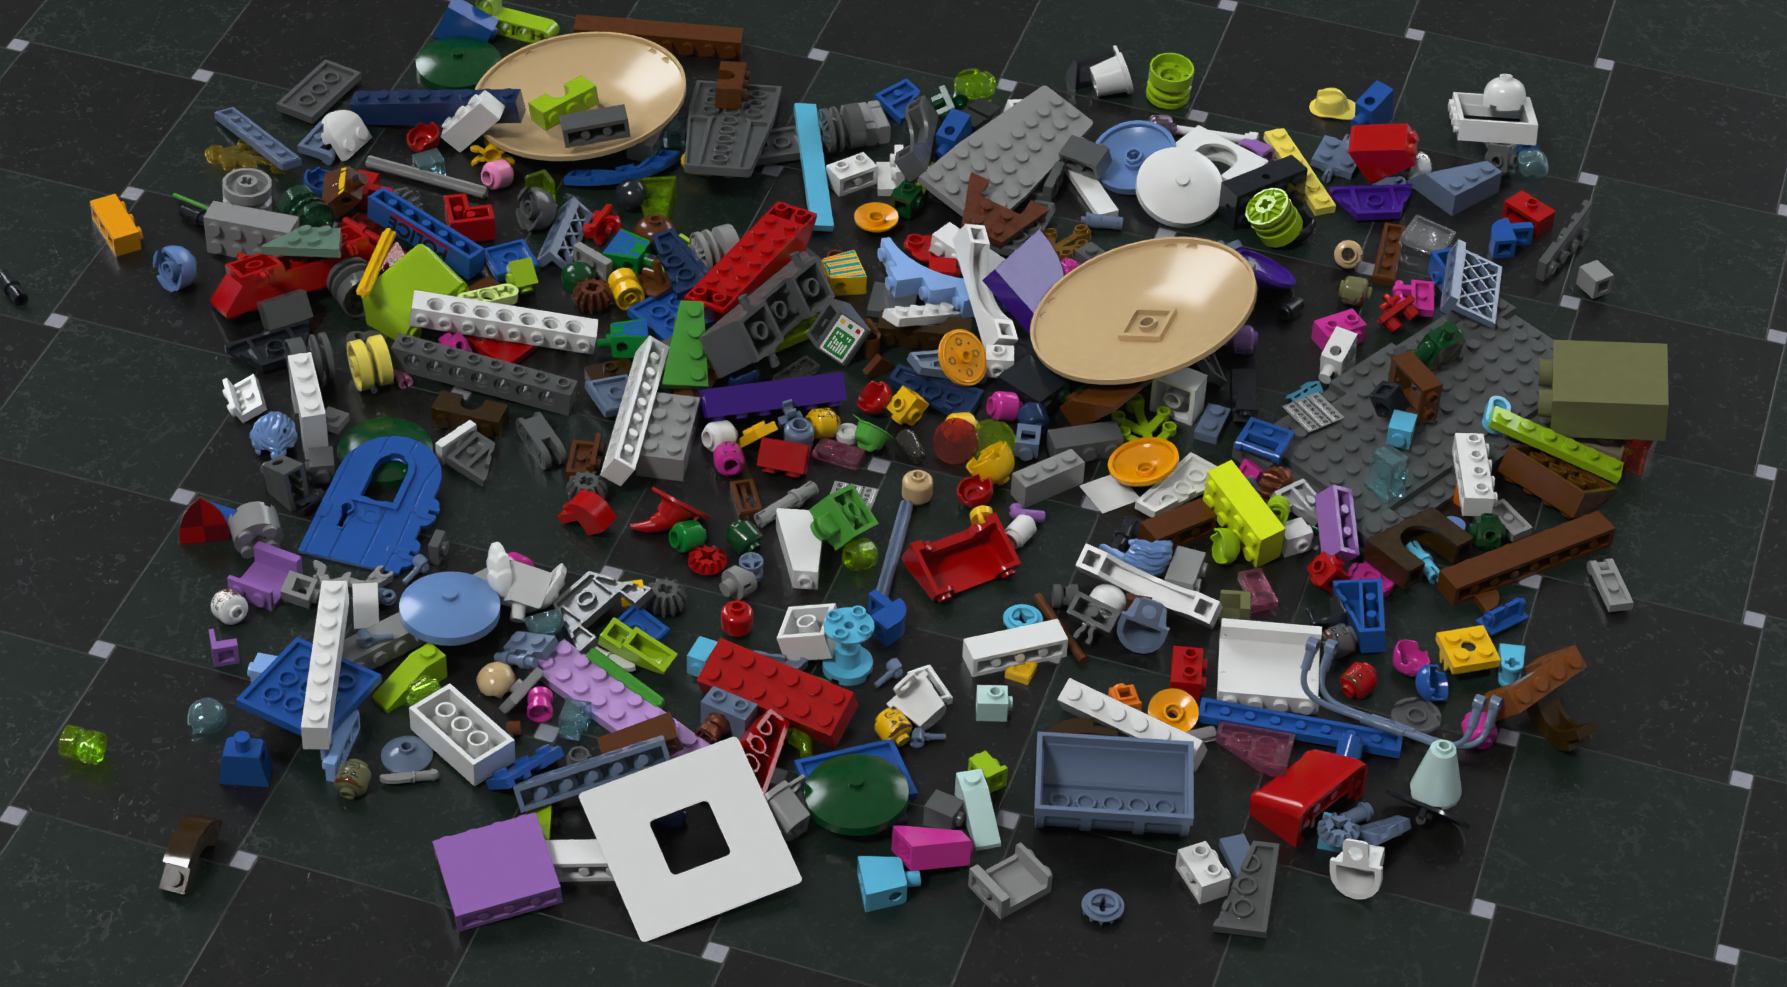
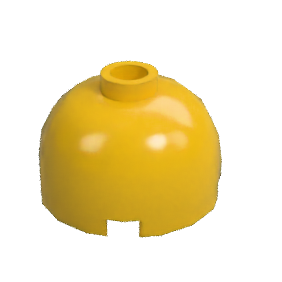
M1000 441L983 449L980 452L982 455L978 460L973 457L966 465L972 477L979 474L982 482H984L983 479L990 477L992 485L997 484L1001 486L1010 479L1008 475L1013 471L1015 458L1007 442L1005 441L1003 444Z

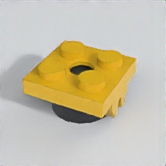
M1484 625L1436 633L1435 640L1440 648V663H1444V671L1450 670L1452 675L1473 678L1481 674L1483 669L1500 667L1501 659Z

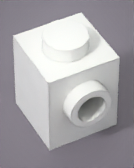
M1302 517L1286 521L1283 524L1285 527L1281 550L1283 556L1289 557L1311 550V543L1314 538L1311 526L1307 525Z

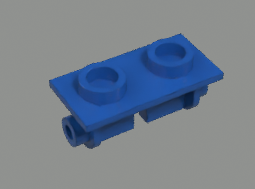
M1516 597L1513 601L1506 603L1504 607L1500 606L1492 611H1486L1484 616L1477 619L1476 622L1479 625H1484L1487 633L1493 636L1529 619L1530 616L1524 612V607L1526 606L1525 599Z

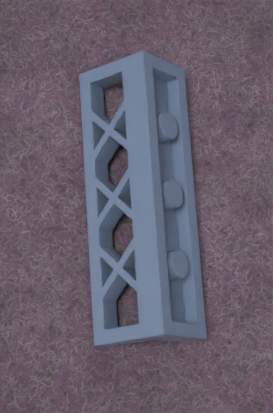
M572 197L558 210L537 258V262L542 268L550 261H553L563 269L566 265L572 263L574 259L573 245L582 241L584 236L582 228L585 224H589L593 215L575 197ZM577 210L585 216L584 219H579ZM571 224H575L578 233L573 232ZM565 238H569L571 246H567ZM558 252H563L565 260L557 255Z

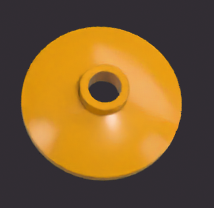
M879 202L864 204L854 214L856 224L870 232L888 231L897 225L899 219L898 212L892 206Z
M1170 688L1162 690L1153 696L1148 706V715L1185 732L1190 731L1196 725L1199 709L1196 701L1190 694L1180 689ZM1173 713L1177 718H1170L1168 714Z

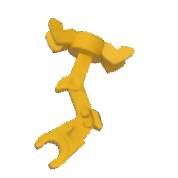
M485 138L484 144L487 146L485 149L478 145L470 147L472 152L482 154L472 160V166L479 162H492L501 159L515 164V160L510 155L504 154L506 151L496 147Z

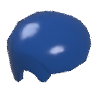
M320 167L313 171L307 169L303 180L305 192L314 199H322L324 174L330 171L323 170Z
M1423 665L1417 672L1415 686L1419 696L1425 701L1440 702L1447 700V677L1444 672L1435 670L1438 668V665Z

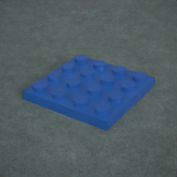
M296 637L236 699L237 707L302 736L301 723L313 644ZM343 657L341 660L332 734L382 682L381 674Z

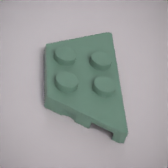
M304 225L263 244L261 249L263 255L340 258L343 236L341 228Z

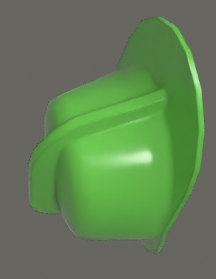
M852 414L859 420L854 438L857 440L860 449L868 452L873 450L879 451L888 440L894 439L883 429L863 421Z

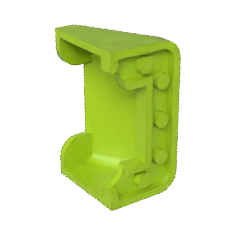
M418 244L376 279L370 294L366 298H362L366 322L369 326L393 340H396L399 333L420 338L422 327L409 326L414 290L458 297L460 293L469 291L468 285L432 249L423 244Z

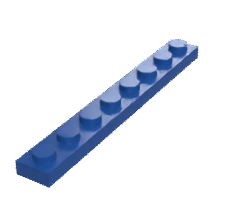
M1204 697L1201 699L1197 720L1200 723L1337 747L1339 738L1342 739L1343 733L1363 738L1362 744L1364 747L1362 752L1398 759L1403 737L1380 729Z

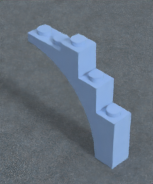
M890 237L881 239V245L877 252L878 258L886 267L888 277L885 278V285L894 298L918 294L925 304L938 305L941 302L949 303L954 306V310L961 313V318L975 317L964 279L938 273L924 267L905 255ZM993 294L1000 310L1002 312H1008L1007 308Z

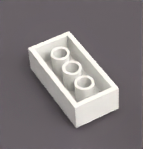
M451 684L446 685L409 707L411 730L472 785H478L493 775L492 772L514 763L515 740Z

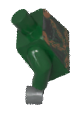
M1448 321L1444 325L1429 331L1416 350H1407L1406 345L1393 349V352L1397 356L1412 351L1432 371L1460 357L1463 344L1466 342V336L1460 328H1457L1456 324Z

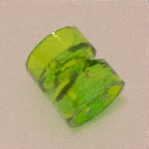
M69 724L64 728L60 737L59 755L71 760H78L80 758V761L84 763L98 765L106 751L107 736L104 732L88 730L86 732L84 727Z

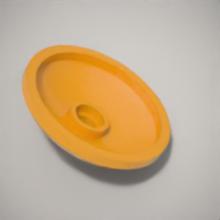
M1144 437L1124 443L1111 454L1108 460L1109 473L1114 480L1127 486H1150L1163 481L1174 472L1179 463V453L1173 443L1162 438Z

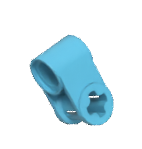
M1500 643L1498 655L1501 663L1500 667H1498V682L1503 687L1521 679L1525 646Z

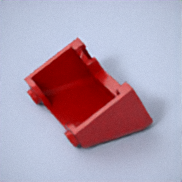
M996 512L985 516L986 522L984 524H971L967 530L932 543L929 540L923 543L921 539L909 545L901 559L906 569L933 602L938 601L939 604L947 602L953 595L1001 577L1005 580L1016 574L1015 570L1020 566L1021 562Z
M1318 749L1307 751L1300 760L1263 788L1257 789L1252 793L1249 799L1251 802L1249 815L1296 848L1304 842L1305 838L1301 836L1307 826L1310 829L1314 827L1315 818L1342 796L1356 802L1364 795L1368 766L1361 760Z

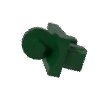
M945 85L939 87L940 94L931 97L941 123L944 122L952 108L962 110L968 103V98L963 92H954L950 97Z

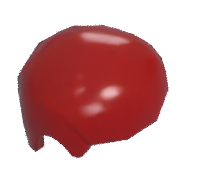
M420 122L416 128L411 129L407 134V145L419 154L433 152L440 142L439 128L434 122H431L430 125H424Z
M871 381L865 386L858 396L857 407L869 415H878L885 411L891 402L893 393L889 385L883 381H880L881 384Z
M976 474L973 477L962 480L956 490L960 503L972 509L977 506L987 505L993 497L991 478L987 477L982 482L980 475Z

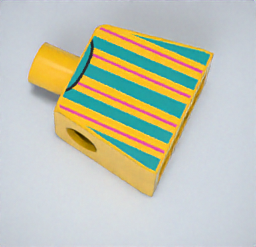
M855 250L823 258L821 268L835 296L866 294L867 276Z

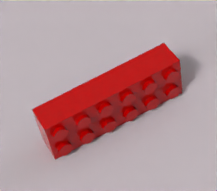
M719 638L697 678V683L702 693L707 694L713 686L758 704V716H761L771 708L790 722L789 729L835 748L859 705L852 691L722 638Z

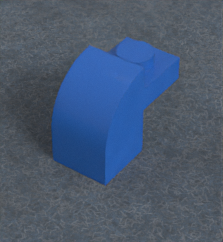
M1508 218L1496 221L1492 225L1488 245L1492 259L1514 257L1517 245H1531L1534 230L1532 222L1510 223Z
M877 589L868 593V612L872 614L871 617L874 621L872 636L887 647L900 639L905 632L906 605L901 598L892 602Z

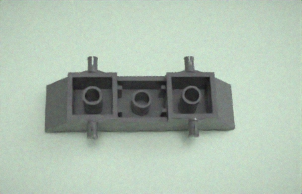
M799 251L791 253L792 261L749 296L747 294L739 296L740 304L699 337L718 378H722L751 363L759 362L765 356L771 368L777 367L780 362L775 354V350L784 341L783 336L803 319L811 318L815 313L819 315L828 300L835 297L816 256L809 258L806 251L800 254Z

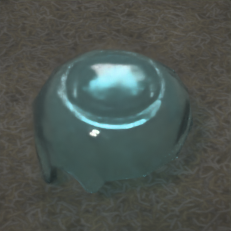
M1530 148L1522 150L1517 154L1518 163L1515 167L1516 171L1521 172L1525 177L1534 174L1538 179L1547 174L1549 169L1548 161L1541 150Z
M557 609L532 615L524 619L529 633L555 636L564 625L562 611Z
M204 697L196 700L189 708L187 725L192 726L197 734H213L219 732L225 726L228 713L221 702L212 697Z

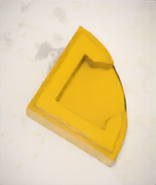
M1026 661L1025 664L1012 665L1005 671V678L1029 685L1037 670L1038 663Z

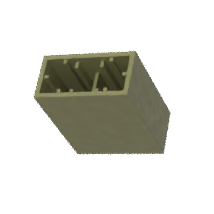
M1553 340L1552 359H1539L1538 386L1551 387V389H1539L1538 417H1551V430L1565 437L1666 440L1669 406L1667 344Z

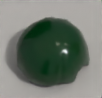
M575 261L569 263L561 272L564 289L572 293L577 286V282H583L584 278L588 280L595 278L593 267L586 262Z

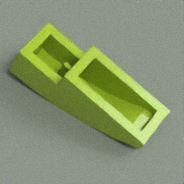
M613 617L601 633L598 641L600 646L617 656L660 674L666 672L678 655L638 627H635L633 630L615 617Z

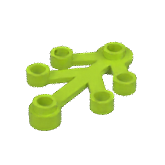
M1139 393L1128 400L1125 407L1129 413L1135 415L1137 423L1126 419L1123 411L1116 410L1111 414V421L1116 420L1126 442L1138 439V437L1131 435V431L1141 435L1143 438L1153 437L1152 434L1162 423V432L1157 438L1168 440L1169 437L1176 434L1177 425L1172 421H1167L1171 416V409L1167 406L1158 407L1157 415L1148 424L1144 413L1145 400Z

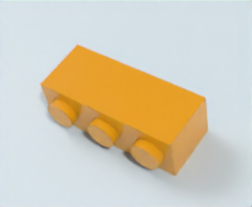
M116 194L90 201L92 219L116 257L141 250L140 240L143 239L141 228L135 226L132 214L127 213L124 201L120 202Z

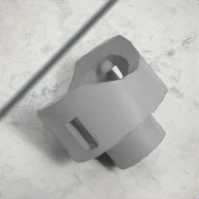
M734 565L722 573V582L719 584V587L724 596H732L735 600H741L757 589V580L754 573Z

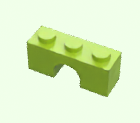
M581 75L564 84L565 96L554 98L545 93L528 102L531 121L547 131L561 124L560 115L583 112L599 104L596 85Z

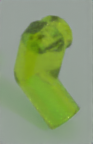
M796 728L788 729L786 738L788 743L799 749L800 759L813 756L810 736L802 731H798Z

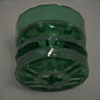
M295 185L287 189L277 200L274 209L276 213L298 216L300 227L304 225H310L311 227L328 225L332 228L335 221L333 209L307 185Z

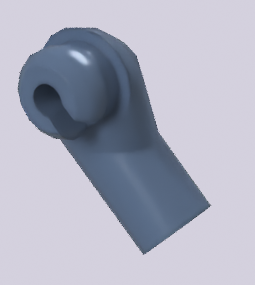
M1388 176L1373 183V185L1406 184V179L1402 176Z
M378 588L379 604L389 606L395 603L396 593L393 590Z

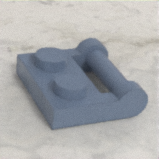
M319 122L298 144V152L321 159L324 164L331 165L335 161L337 153L333 147L329 151L325 150L330 144L324 145L321 138V133L324 132V124Z

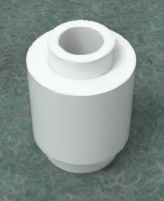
M1023 514L1018 515L1005 529L1014 549L1022 547L1037 531L1034 519Z

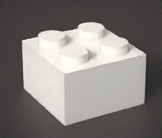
M1186 367L1174 373L1155 378L1152 381L1149 410L1157 413L1158 407L1167 406L1171 409V419L1192 426L1204 408L1207 375Z
M835 603L788 607L777 636L778 644L782 654L785 655V659L800 661V657H804L808 660H825L833 657L837 642L826 635L824 621L829 610L837 609Z

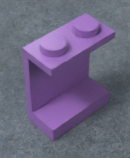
M258 541L253 547L255 562L241 578L229 575L227 577L228 589H233L239 593L248 603L273 611L281 601L280 591L289 570L303 574L302 558L294 553Z

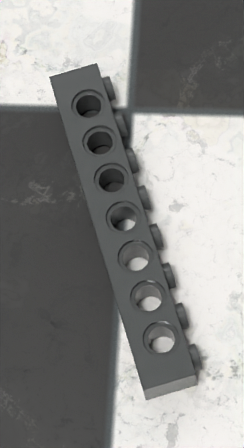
M401 333L398 334L391 347V361L395 370L566 416L570 415L576 402L577 380Z

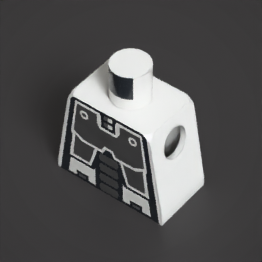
M1336 326L1321 354L1320 374L1318 376L1321 382L1329 384L1330 381L1354 366L1356 363L1357 333Z

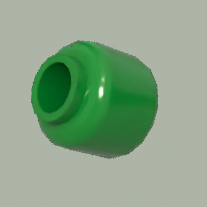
M697 520L677 522L669 532L670 544L679 553L692 552L696 547L702 548L707 538L705 528Z

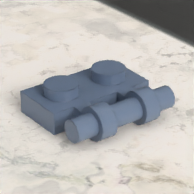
M517 631L503 647L505 651L502 653L497 652L494 655V661L503 662L510 667L518 665L522 669L536 668L539 664L538 659L546 660L559 643L556 636Z

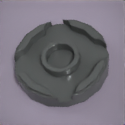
M1410 697L1395 703L1391 711L1390 720L1413 727L1416 731L1430 736H1434L1440 729L1442 715L1432 702L1419 701L1420 698Z

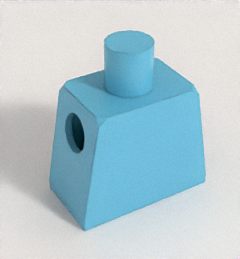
M858 856L857 875L865 912L903 904L907 901V888L921 886L919 870L904 872L902 859L899 857Z

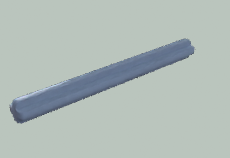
M905 499L900 502L876 588L888 598L913 510V502L910 500L906 501Z

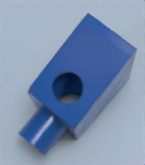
M1378 80L1375 81L1356 101L1355 117L1350 121L1351 126L1386 124L1393 119L1394 89Z
M953 108L950 110L936 133V151L934 153L936 160L942 158L958 143L972 134L971 115Z
M239 731L235 733L234 737L227 738L222 755L219 784L269 787L273 764L265 742L262 739L250 738L249 733L246 731Z

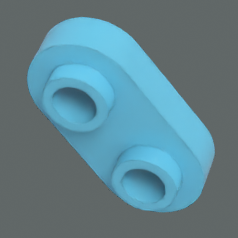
M1492 396L1486 404L1482 425L1488 433L1501 434V432L1488 427L1491 411L1495 405L1511 411V405L1501 396Z

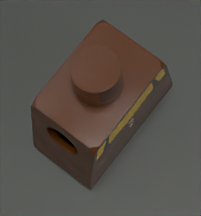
M344 166L324 174L321 209L338 219L357 205L362 199L363 186L369 181L366 173L358 172L350 166Z

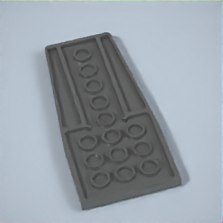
M697 80L689 106L684 172L701 174L706 177L713 175L725 178L751 177L774 125L782 86L748 84L746 102H742L741 109L715 108L717 82Z

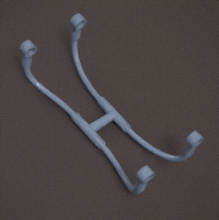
M1314 637L1308 638L1305 646L1306 652L1301 664L1300 681L1304 693L1312 701L1336 713L1360 720V723L1400 737L1405 736L1427 745L1440 740V738L1416 731L1415 728L1376 714L1370 715L1353 709L1331 697L1325 687L1326 672H1329L1333 657L1339 647V642L1328 639L1325 643L1324 655L1319 668V689L1327 702L1317 697L1308 687L1307 673L1311 670L1315 654H1317L1320 648L1321 640ZM1476 694L1467 724V732L1460 740L1452 742L1456 749L1474 748L1487 738L1490 730L1494 727L1498 712L1502 708L1503 698L1492 695L1488 704L1489 710L1483 725L1485 728L1482 734L1476 740L1468 742L1474 729H1477L1480 716L1488 700L1487 697Z

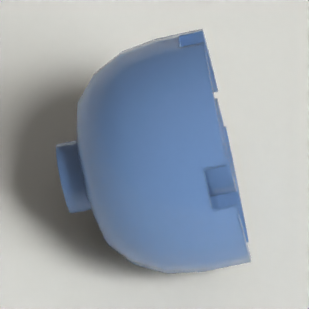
M171 245L155 252L153 267L154 269L158 267L160 275L156 277L160 284L169 292L184 289L194 281L197 272V261L184 247Z

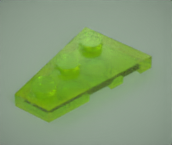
M676 176L637 179L646 185L648 196L645 197L641 205L644 217L658 214L670 218L677 187Z

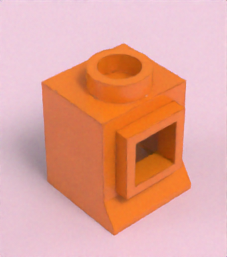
M1119 683L1109 688V697L1141 711L1142 702L1139 700L1133 684L1125 685Z

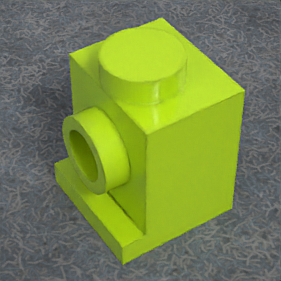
M987 751L977 753L969 758L968 771L982 770L989 793L1007 785V766H1000L998 760L992 758Z

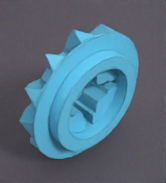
M1026 604L1011 606L1003 615V625L1007 626V630L1043 622L1041 612L1035 607ZM1020 617H1022V619H1023L1026 623H1022L1021 621H1019V620H1020Z

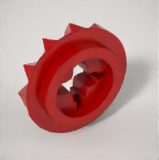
M704 544L702 548L696 547L694 551L689 552L688 565L698 574L714 575L726 567L727 555L724 554L723 549H717L715 545L707 547ZM703 557H706V558H711V557H712V560H709V559H704V560H703Z

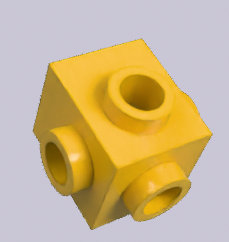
M902 385L886 408L893 414L891 418L900 425L906 423L914 426L929 406V403L917 392Z

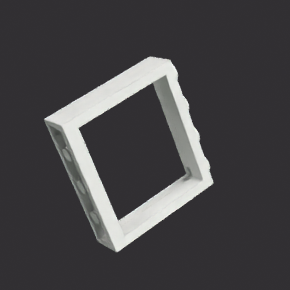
M1453 92L1452 99H1449L1448 112H1450L1449 118L1451 119V126H1453V133H1456L1458 140L1536 145L1538 122L1530 97H1526V106L1520 105V110L1499 111L1496 110V106L1490 105V108H1487L1483 105V94ZM1463 115L1519 119L1520 122L1464 119Z

